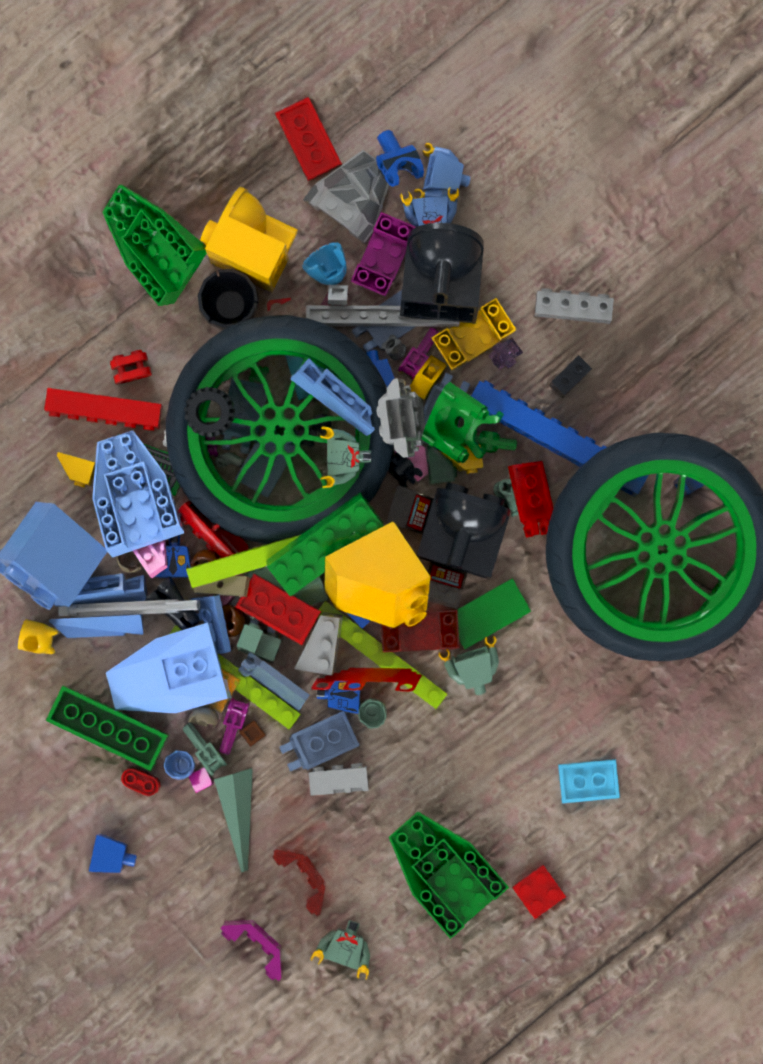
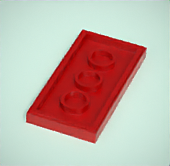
M309 97L275 113L308 181L342 165Z
M255 573L249 581L247 597H240L235 606L237 609L300 645L304 644L322 612L294 595L290 597L285 590Z

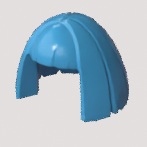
M332 242L329 245L326 244L320 247L319 250L311 253L302 265L304 271L311 278L325 285H337L342 282L347 268L343 248L338 242Z

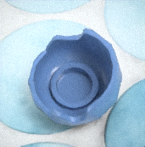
M175 751L166 756L163 766L165 772L171 778L183 780L194 772L195 762L188 752Z

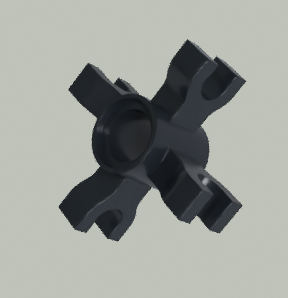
M397 452L395 457L393 454L391 455V463L388 470L398 480L402 488L406 489L408 487L406 484L407 480L414 484L416 482L414 479L415 475L419 477L423 475L421 469L414 468L409 458H403Z

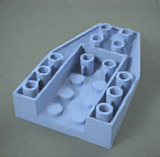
M134 430L97 442L92 499L104 545L110 556L113 558L184 534L185 532L166 474Z
M212 623L201 624L156 638L107 671L106 676L115 710L179 713L232 698L227 679H224L214 643L217 641Z

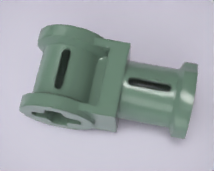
M504 479L497 482L493 487L494 494L506 500L505 504L511 510L512 517L518 515L511 480Z

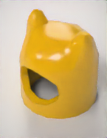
M25 619L19 635L18 649L37 654H54L55 649L52 647L53 636L58 634V630L47 624Z

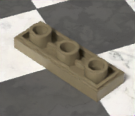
M247 576L228 577L195 587L194 593L247 597L250 578Z

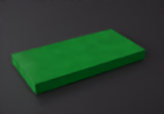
M512 578L448 614L446 618L465 650L530 613L531 610Z

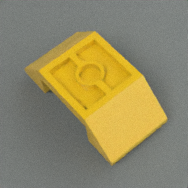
M497 298L480 307L477 313L476 324L459 322V327L446 328L431 337L450 369L454 370L502 342L514 333L516 328Z

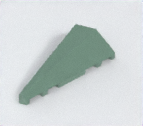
M252 768L214 779L241 872L248 870Z

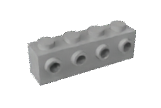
M542 288L541 291L536 293L534 316L610 324L612 321L614 298H609V295L598 294V297L590 296V293L579 292V295L571 294V291L561 290L560 293L552 292V289Z

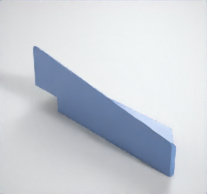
M123 573L91 577L72 604L145 601L148 596L145 576L140 575L126 580Z
M143 615L49 619V622L66 638L125 636V633L144 635Z

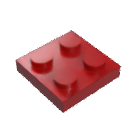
M541 865L512 886L534 919L566 897L544 865Z

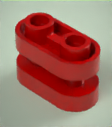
M142 350L132 351L131 355L125 357L124 355L112 357L113 360L110 361L111 370H118V374L113 376L116 385L140 380L152 375L151 368L144 367L143 363L148 361V356ZM136 365L137 369L126 372V367Z
M137 768L127 769L121 776V781L125 787L146 796L156 794L161 787L160 780L156 776Z

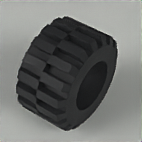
M206 387L192 393L191 397L187 399V405L184 407L186 414L184 417L188 422L187 425L195 433L201 436L213 437L225 433L232 426L231 424L235 419L234 403L224 391ZM208 400L215 401L221 408V417L213 424H207L199 417L200 405Z

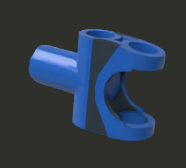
M386 130L378 135L377 140L384 153L377 155L376 162L382 176L390 186L399 185L398 170H407L416 179L423 177V164L413 145L401 148L395 135L390 130Z

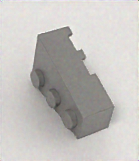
M324 612L320 616L294 669L327 675L334 674L343 615Z
M362 763L351 764V768H343V765H334L331 770H324V767H313V771L309 772L311 796L369 791L367 766H363Z

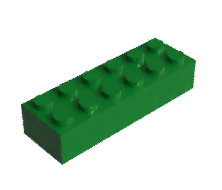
M360 492L267 559V568L291 597L325 572L326 556L384 526V523Z
M67 686L61 687L46 718L47 722L150 771L154 769L169 737L168 734Z

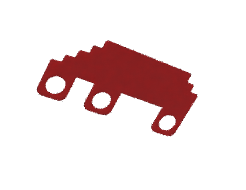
M350 667L348 670H341L340 673L317 678L311 689L327 690L331 688L335 681H347L343 687L344 690H361L366 682H398L395 691L411 692L415 690L422 675L412 672V669ZM322 682L329 684L324 688L316 687L317 684ZM352 683H359L361 685L354 689L348 687ZM410 684L412 688L403 690L400 689V686Z

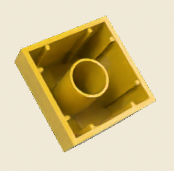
M394 522L325 557V592L337 610L392 628L404 622L410 627L425 618L427 614L425 611L427 610L430 575Z

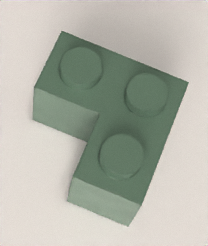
M250 623L249 626L244 625L237 644V650L246 654L251 652L260 659L274 663L282 640L278 639L279 635L268 632V635L264 634L260 629L261 627Z

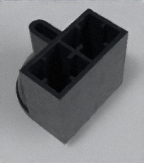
M452 223L424 224L409 232L400 316L476 324L484 240L477 232Z
M447 482L445 489L437 488L417 557L490 580L511 510L504 507L506 500L485 493L483 498L469 495L468 488Z

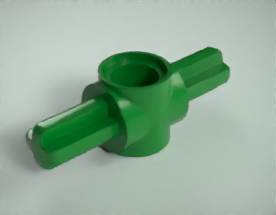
M481 431L480 435L475 436L476 443L486 448L489 453H496L498 449L515 451L517 447V440L499 438V434L496 432Z

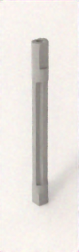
M178 599L71 604L70 607H58L59 616L78 618L179 613V611L200 610L201 605L200 600L179 601Z

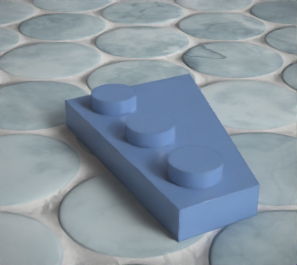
M220 595L190 598L191 600H200L201 606L197 614L200 621L203 620L204 624L212 623L217 641L214 642L217 654L231 652Z

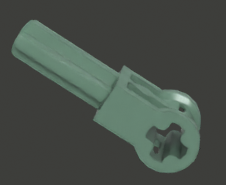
M188 723L183 727L184 733L198 750L195 755L211 776L220 767L227 765L212 742L207 744L192 723Z

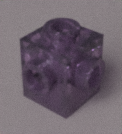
M510 338L503 343L500 341L492 347L494 351L488 356L500 371L505 367L510 369L517 363L516 359L523 354V351L514 339Z

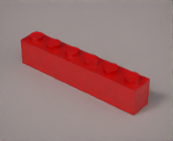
M47 388L44 411L49 413L48 416L60 418V415H67V419L79 420V417L87 418L86 421L98 423V420L106 421L105 424L117 426V423H122L127 428L143 426V430L154 431L155 428L160 429L163 410L162 404L53 388Z

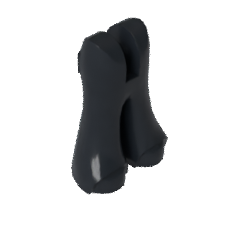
M169 576L158 585L156 590L147 596L145 601L172 599L185 601L173 579ZM194 610L179 611V613H163L181 630L192 628V625H196L200 621L199 616Z

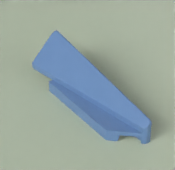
M308 358L291 377L294 383L364 435L368 436L375 430L371 424V407L328 369L321 372Z

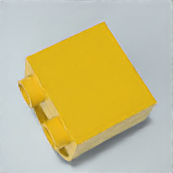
M239 187L229 200L218 223L212 220L208 221L200 241L206 245L205 250L211 264L222 269H234L249 276L255 285L273 293L289 260L288 251L297 235L298 229L266 215L263 206L257 198L250 194L247 189Z

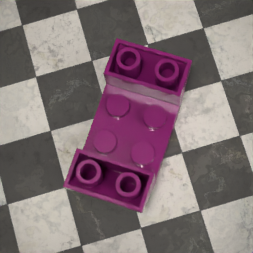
M381 212L351 282L386 297L406 255L408 234L416 227Z
M253 920L225 921L220 928L222 930L221 934L228 941L232 939L235 942L246 930L248 938L253 942L257 940L262 945L261 949L266 954H273L265 964V974L273 981L274 979L279 981L282 978V946Z

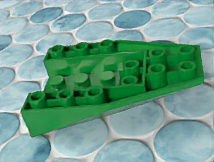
M119 184L102 213L124 263L158 306L174 304L206 256V245L163 209L124 185Z
M418 811L389 836L412 895L450 939L462 930L465 924L493 899L496 900L509 888L469 841Z

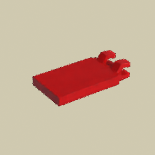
M543 461L508 466L520 522L524 525L523 530L526 538L539 535L540 533L541 535H546L554 508Z

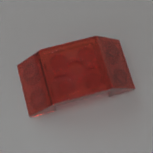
M458 610L426 612L427 614L422 621L410 627L405 622L394 628L381 624L382 653L460 648Z
M276 847L272 857L277 865L280 866L282 864L283 867H286L297 859L298 862L296 864L302 873L306 872L309 876L307 881L313 889H318L307 897L305 905L311 915L315 913L318 917L322 910L326 882L305 851Z

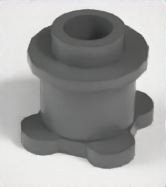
M390 335L388 340L381 345V349L386 350V353L393 360L403 358L406 353V346L399 339H396L395 335Z

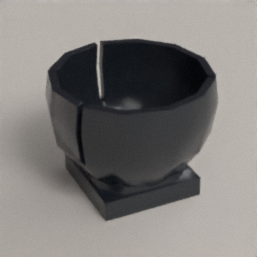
M234 269L218 270L219 276H217L215 271L204 279L197 297L199 312L208 324L224 330L232 325L254 318L260 302L258 288L248 275Z

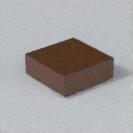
M255 720L239 731L250 747L266 736Z

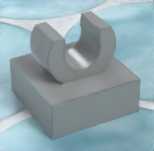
M329 285L328 304H331V306L347 305L348 285Z

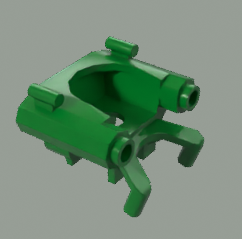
M449 382L437 398L424 427L421 439L458 463L466 462L469 457L468 450L464 448L465 445L469 447L476 458L481 459L487 453V449L484 447L480 448L475 441L477 428L483 423H499L504 414L498 411L495 415H489L488 407ZM462 417L464 419V426L459 428L457 424Z

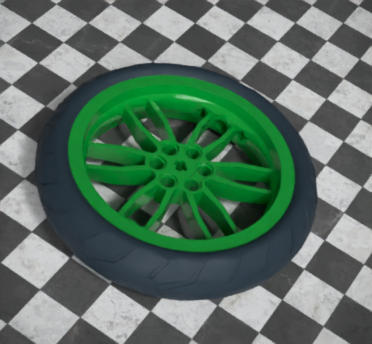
M291 315L262 316L224 329L201 346L186 363L169 400L165 423L166 442L170 463L177 482L191 503L213 524L220 525L219 528L237 537L262 544H270L302 535L360 492L367 502L370 503L388 472L394 445L385 443L379 433L381 421L377 415V406H379V399L387 393V387L380 372L369 356L350 338L334 328L308 318ZM288 355L303 358L302 366L309 358L324 370L328 369L371 407V424L375 430L366 436L355 428V439L359 443V451H371V462L360 463V470L357 471L356 476L344 484L333 485L330 488L321 487L311 494L307 493L297 476L292 457L299 453L313 468L322 483L321 486H326L327 481L321 479L323 474L317 464L301 447V442L305 439L327 443V439L310 435L309 426L326 421L345 420L340 416H328L303 421L300 414L314 397L310 394L299 407L291 404L296 388V383L293 381L289 387L284 405L281 407L277 406L268 381L257 365V362L267 356ZM250 367L254 368L259 376L268 399V404L263 407L252 398L239 379V374ZM233 377L243 396L260 414L258 421L234 419V423L251 426L250 436L234 440H207L206 436L195 433L187 425L188 422L184 417L186 415L184 407L187 405L186 401L197 390L206 387L218 389L223 382ZM212 400L203 402L199 407V417L205 423L217 422L220 417L209 418L207 416ZM269 408L275 410L276 414L273 419H268L265 415L266 410ZM288 408H292L295 411V416L292 419L285 417V410ZM259 425H263L266 428V433L263 436H259L256 433V428ZM278 425L285 427L283 436L275 432V430H278L276 428ZM297 425H302L305 428V433L302 436L295 434L294 429ZM257 440L260 443V448L245 464L235 484L231 487L215 468L208 451V446L232 445ZM268 442H273L276 445V450L273 453H269L266 450ZM287 442L295 444V450L292 453L287 452L285 449ZM263 454L269 457L266 472L253 499H249L237 492V488L249 468ZM279 454L284 455L292 479L304 499L293 505H268L258 502V498L270 478L276 457Z
M677 433L644 434L625 439L601 450L582 465L570 478L557 498L548 525L545 551L546 564L552 589L563 611L585 636L612 652L632 659L647 661L681 660L694 657L720 645L746 624L763 600L762 488L748 469L733 455L711 442L689 435ZM664 473L679 475L676 498L668 518L662 517L660 504ZM656 474L653 492L654 522L651 525H646L629 506L615 497V495L625 483L638 477ZM687 477L708 487L722 501L723 504L698 515L680 528H675L683 503L685 480ZM611 502L617 503L638 523L639 527L635 533L616 526L603 517L602 513ZM728 511L733 523L732 526L710 535L695 538L689 537L688 533L704 521ZM597 519L615 532L636 542L634 548L610 553L587 563L586 542L588 531ZM667 524L668 530L665 533H660L661 525ZM645 532H649L650 538L646 541H642V534ZM735 533V559L732 567L724 577L706 563L686 554L688 548L712 543ZM683 536V542L675 544L676 537ZM661 545L664 546L665 549L662 551L659 550L657 547ZM646 551L648 553L647 558L640 560L639 554ZM675 555L681 556V560L678 563H672ZM633 557L635 562L622 572L598 584H594L589 573L590 570L615 560ZM657 563H663V568L660 571H654V566ZM688 563L707 570L718 578L720 582L715 585L711 593H706L693 583L683 571ZM645 567L647 572L640 590L636 618L619 611L600 594L602 589L624 581ZM677 571L706 600L698 611L683 618L666 621L670 599L669 573ZM654 578H661L662 601L659 621L643 620L646 599Z

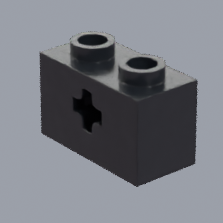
M578 355L551 381L550 386L564 398L592 368Z

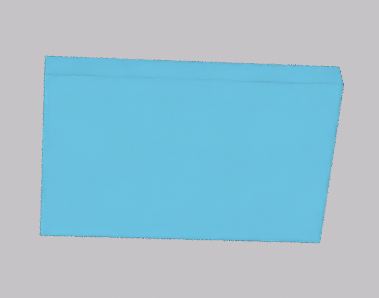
M616 759L558 765L562 803L620 798Z

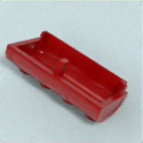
M191 501L184 503L179 508L178 513L181 515V521L185 525L189 524L194 529L192 531L193 534L199 539L202 538L207 543V549L216 552L220 558L249 550L250 546L242 538L219 528L220 525L213 524Z

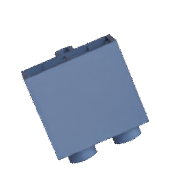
M35 502L4 548L0 550V573L14 585L30 594L37 604L50 610L54 604L70 607L107 551L104 546L55 504Z

